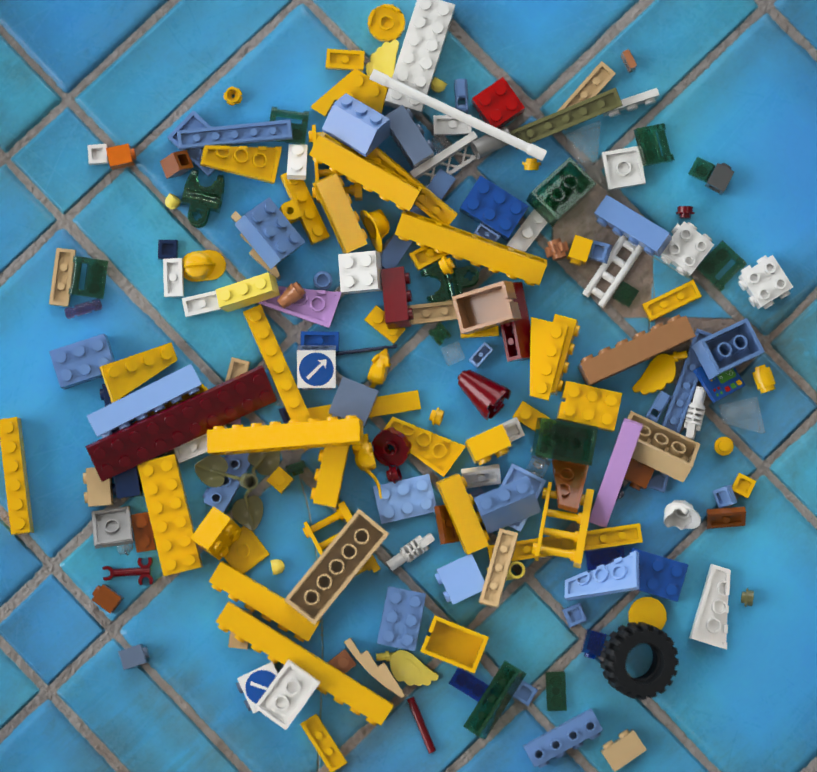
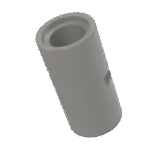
M503 126L499 128L500 130L510 134L507 127ZM484 135L470 142L471 150L477 159L509 145L490 135Z

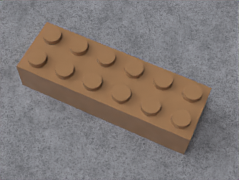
M680 314L670 318L667 321L668 324L665 325L661 322L649 329L650 332L648 333L645 330L635 334L630 341L627 338L617 342L615 348L606 347L600 350L595 357L591 354L582 358L578 369L585 384L592 386L691 341L695 334L686 315L683 317Z

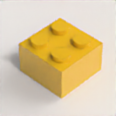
M213 506L191 536V539L204 551L220 561L222 557L227 555L232 543L240 537L242 529L230 517Z

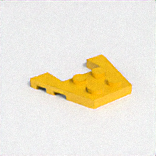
M355 68L312 104L311 108L326 117L334 102L347 93L382 114L388 88L370 80L368 75Z

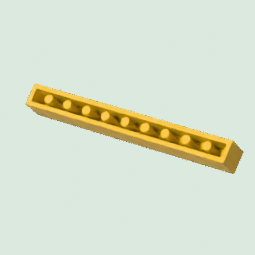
M230 601L216 620L219 624L218 628L226 633L231 631L235 634L234 638L242 643L247 641L252 644L250 648L258 653L263 651L268 654L267 658L276 664L279 661L283 665H285L288 659L320 681L316 688L318 691L325 695L330 693L334 696V701L341 705L346 703L351 707L350 711L358 716L362 713L367 717L366 721L374 726L377 724L382 725L394 706L390 701Z

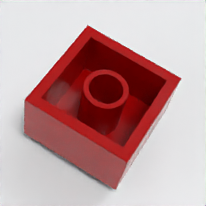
M504 77L474 96L471 101L484 122L498 129L524 113L525 110L524 105Z

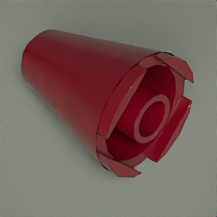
M464 370L458 376V385L486 420L488 418L492 419L504 407V399L508 400L510 398L511 390L472 370Z

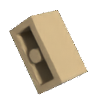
M95 467L86 468V472L83 473V483L87 484V492H84L85 503H88V507L113 506L112 477L101 482Z
M625 729L618 734L619 738L614 742L609 740L602 745L603 749L600 752L614 772L647 750L633 729L630 731Z

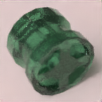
M438 322L434 329L428 331L429 335L439 346L443 344V340L451 337V334L441 322Z

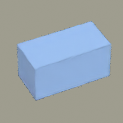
M481 223L474 232L476 235L496 242L500 238V235Z
M484 342L468 361L478 368L492 353L493 349Z

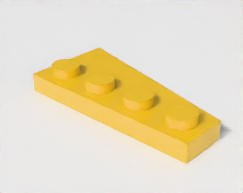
M205 145L200 165L274 184L282 147Z
M392 417L383 429L386 430L392 427L405 435L412 445L410 454L442 477L446 475L466 447L395 417Z

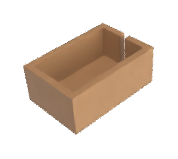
M501 281L452 296L461 334H473L522 319L518 302L513 301V299H516L513 282Z

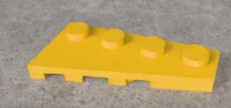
M531 317V397L550 400L569 328L567 325Z
M172 342L100 366L111 402L113 403L176 362L178 359Z

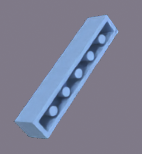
M189 364L87 415V418L97 438H104L113 434L112 431L117 428L122 430L130 426L129 422L135 419L139 422L147 418V413L153 410L157 413L165 409L164 405L169 402L175 404L181 401V396L187 393L191 396L199 392V387L202 384L192 364Z

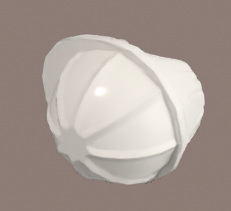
M674 500L672 503L667 504L664 509V525L667 528L677 527L680 530L684 528L695 529L701 523L699 513L686 500Z

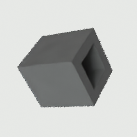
M717 163L705 187L722 195L734 171L725 163Z

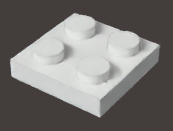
M639 146L601 153L608 191L646 184Z

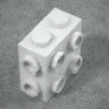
M685 221L681 225L677 223L671 231L673 234L672 240L661 254V260L668 265L670 263L673 264L679 274L689 277L714 244L708 235H701L696 231L697 227Z
M773 255L761 257L757 260L758 264L754 267L750 265L740 271L742 274L738 277L739 286L743 291H747L750 296L748 297L750 303L758 309L762 307L764 309L769 308L775 304L774 299L778 297L780 299L785 298L791 294L789 290L793 288V285Z

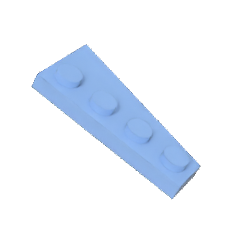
M633 551L629 556L616 558L612 563L602 564L593 571H585L565 580V599L568 601L639 590V553Z

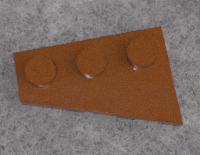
M552 453L551 458L558 508L577 513L590 463Z

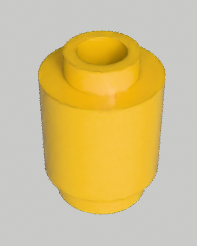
M765 364L755 367V372H752L757 390H760L761 394L775 390L776 382L771 368H766Z

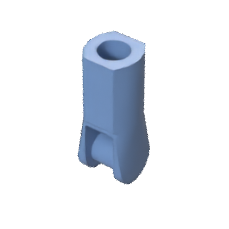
M467 79L454 80L455 108L468 114ZM458 100H465V104L458 105Z
M660 391L645 418L657 423L672 397ZM653 409L659 412L657 417L650 414Z

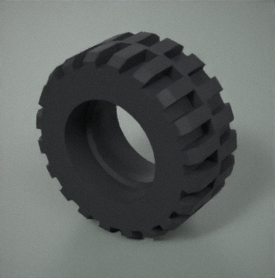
M631 622L627 624V627L624 625L618 627L617 633L613 631L609 635L611 639L609 641L606 640L604 646H606L605 651H601L600 655L604 658L600 665L605 670L603 671V676L608 680V684L620 693L640 700H646L647 697L654 698L657 696V692L662 694L666 691L664 687L672 684L671 678L677 674L675 665H679V659L675 658V655H678L677 648L673 647V640L667 637L664 631L643 622ZM646 643L652 649V664L644 675L632 678L626 670L627 656L635 646Z

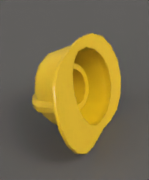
M381 209L369 213L361 210L360 218L369 234L371 242L376 251L382 252V239L390 230L389 221Z
M215 250L195 251L183 257L184 277L192 282L218 279L226 269L224 257Z

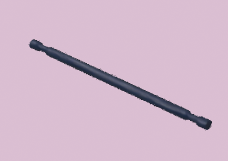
M397 344L336 352V356L378 351L385 348L394 349L397 348Z

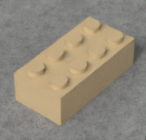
M630 411L627 419L643 424L631 458L673 479L684 482L693 467L700 443Z

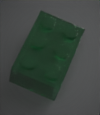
M569 157L529 194L526 201L554 227L592 192L597 183Z
M537 417L531 456L592 466L598 427Z

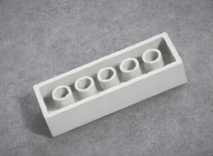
M442 0L416 1L392 79L428 95L453 18L455 4ZM391 88L388 89L385 98L386 106L397 109L403 105L405 109L409 108L412 114L418 116L422 115L425 104Z

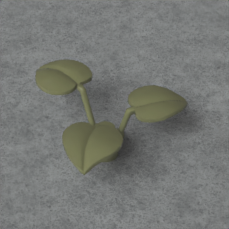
M281 451L249 453L248 462L254 467L251 474L244 473L241 477L226 473L228 463L220 455H209L195 464V472L198 478L209 487L222 486L224 476L238 480L240 485L247 489L244 499H238L234 503L232 514L239 524L254 531L258 527L263 515L261 499L256 495L248 497L252 489H255L258 485L255 471L257 469V472L261 475H271L279 466Z

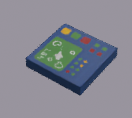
M702 366L694 370L695 375L712 403L745 386L736 368L710 380Z

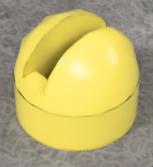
M434 77L431 82V89L437 93L442 92L447 86V83L437 77Z
M169 193L165 199L166 207L172 210L179 207L182 203L172 193Z
M279 559L270 560L273 575L281 574L285 568L283 561Z

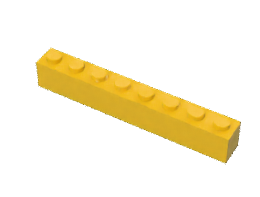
M408 210L402 212L395 231V235L403 241L412 240L420 247L426 248L429 246L434 248V251L437 253L445 254L446 252L457 260L465 259L474 266L481 267L482 265L488 267V270L491 272L505 273L507 277L515 280L517 278L522 279L524 283L535 286V284L540 285L548 260Z
M356 415L345 416V419L327 417L325 421H319L317 418L307 419V422L289 420L288 424L274 421L269 422V425L263 426L262 423H252L250 427H243L240 424L232 425V428L214 426L213 430H207V451L210 455H232L364 444L363 421L357 418Z

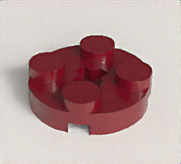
M390 427L380 431L372 441L375 458L385 466H400L410 455L412 446L410 441L395 428ZM388 444L394 446L395 450L390 451Z

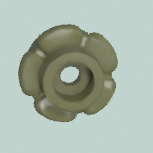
M747 588L746 592L742 591L741 603H744L745 607L752 606L754 591Z

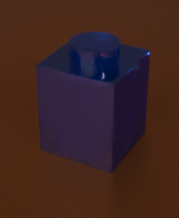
M586 629L581 652L585 653L584 657L595 659L596 656L601 657V651L603 650L607 634Z

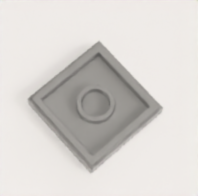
M130 506L91 512L95 549L134 543Z

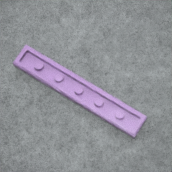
M624 418L589 517L590 523L607 528L643 424Z

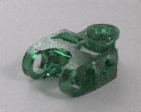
M192 169L185 183L181 202L183 205L189 206L187 216L190 224L195 228H202L208 222L210 211L220 213L224 196V176L218 175L217 181H214L211 186L203 187L199 184L198 180L199 170ZM200 213L202 218H198V221H196L194 216Z
M455 259L452 260L455 268L453 269L454 273L450 274L451 278H449V274L445 275L442 272L439 263L420 272L421 277L430 276V278L438 279L441 283L440 289L434 292V295L427 297V302L452 301V296L463 293L462 289L475 286L478 283V270L474 266L457 268ZM467 272H470L471 275H475L472 277L471 281H469L468 278H464L465 276H467ZM451 283L453 284L455 295H453Z

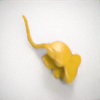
M386 348L376 354L371 360L373 363L367 376V380L371 382L370 388L374 389L376 385H382L387 378V371L391 363L388 349Z
M366 433L364 434V444L352 445L355 463L360 470L365 471L373 478L378 487L379 496L382 499L379 481L371 472V470L377 467L371 442L369 443V436Z

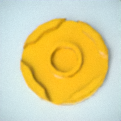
M380 5L374 8L368 16L369 32L380 42L396 40L405 29L404 15L394 5Z
M642 597L635 600L628 611L629 623L643 622L661 630L667 620V612L664 605L652 597Z

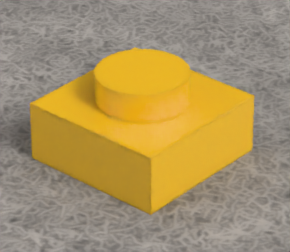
M738 473L732 485L733 492L748 499L756 481Z

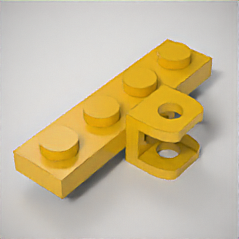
M287 173L282 174L280 178L290 201L282 204L279 208L291 224L300 220L311 245L328 239L330 235L304 180L287 179Z

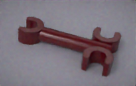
M148 557V564L143 565L142 558H138L137 562L141 568L113 569L110 566H104L102 569L109 570L110 576L103 577V580L108 581L113 577L141 575L138 579L139 585H143V578L145 577L149 578V584H153L154 579L151 576L150 568L153 559Z

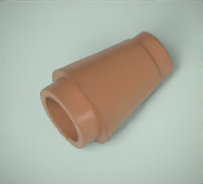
M296 281L287 287L277 301L285 309L304 298L303 295L306 292Z

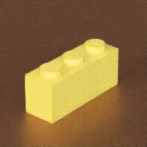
M269 272L216 289L219 308L226 312L280 296L277 279Z

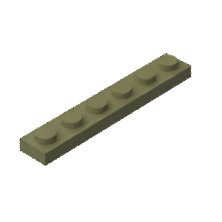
M615 87L509 132L511 135L532 144L619 108L623 104Z

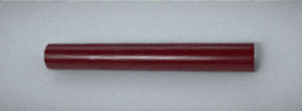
M411 697L407 699V702L430 754L435 752L436 749L415 698Z

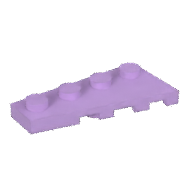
M278 286L280 296L287 287ZM304 289L306 292L303 295L304 298L285 309L277 301L280 296L258 302L257 304L330 329L342 293Z

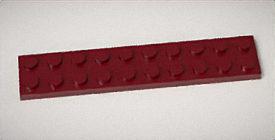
M261 365L85 447L101 482L206 434L207 430H213L214 426H224L277 401L266 372Z

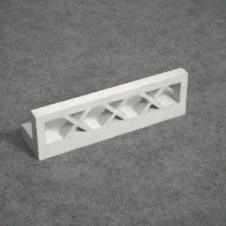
M474 131L410 171V174L417 180L423 175L431 176L432 181L436 175L434 174L435 168L438 165L447 166L446 172L450 175L454 174L477 159L475 155L466 154L470 142L478 139ZM454 155L463 156L462 163L458 166L450 164L451 157Z

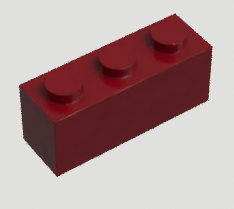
M404 266L381 269L385 322L388 329L411 327V320L414 319L413 309L409 306V302H412L411 290H408V284H411L409 272L406 273Z

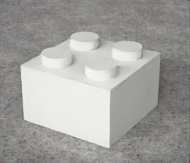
M365 251L338 254L341 293L355 294L383 291L380 252Z

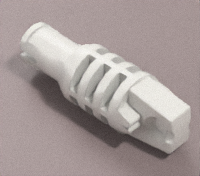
M696 386L693 402L689 404L684 428L687 429L685 437L691 440L695 439L696 431L701 430L706 409L704 406L706 391L703 387Z
M431 533L423 538L420 535L401 547L400 552L386 563L394 571L405 562H412L429 550L428 545L435 538Z

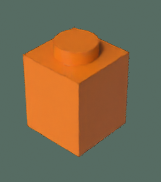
M129 143L106 148L109 165L112 170L133 166L134 160L137 159L135 149L131 148Z

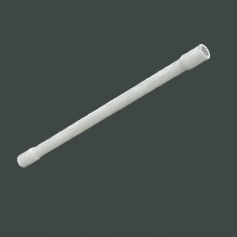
M373 69L370 80L389 87L514 146L532 157L543 161L547 150L525 142L394 80L376 69Z

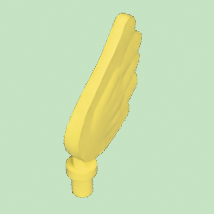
M393 40L391 43L384 42L382 47L377 48L376 52L371 54L370 62L366 64V73L369 77L373 69H376L392 78L399 47L397 40Z
M397 650L389 653V651L376 653V661L386 660V662H390V668L395 679L399 682L404 681L409 686H421L422 684L429 686L431 681H436L439 678L436 672L428 668L406 650Z

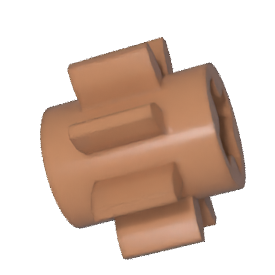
M557 238L547 242L548 247L545 248L547 258L552 257L553 261H558L567 257L565 252H568L569 247L566 241L562 242L561 238Z

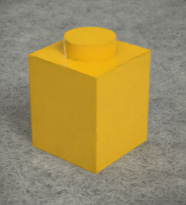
M578 235L574 236L567 256L571 264L577 266L586 264L593 240Z
M279 466L266 481L282 494L294 479Z

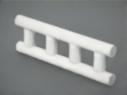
M624 235L619 237L611 249L607 264H601L582 293L587 298L592 293L601 299L598 305L602 308H605L644 249L640 245L637 247L632 245ZM622 246L632 252L627 261L617 256ZM612 262L621 267L616 277L606 271ZM601 278L611 283L605 293L596 287Z

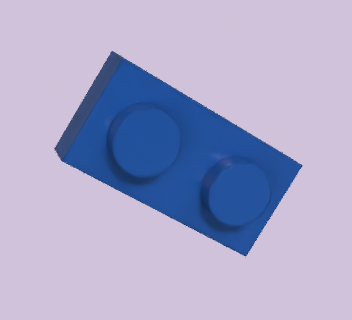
M301 331V345H336V351H339V332Z

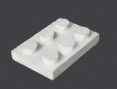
M288 659L254 708L287 730L318 687L320 681Z

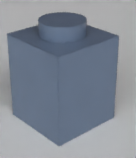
M143 644L118 651L124 670L147 663V658H150L147 646L143 647Z

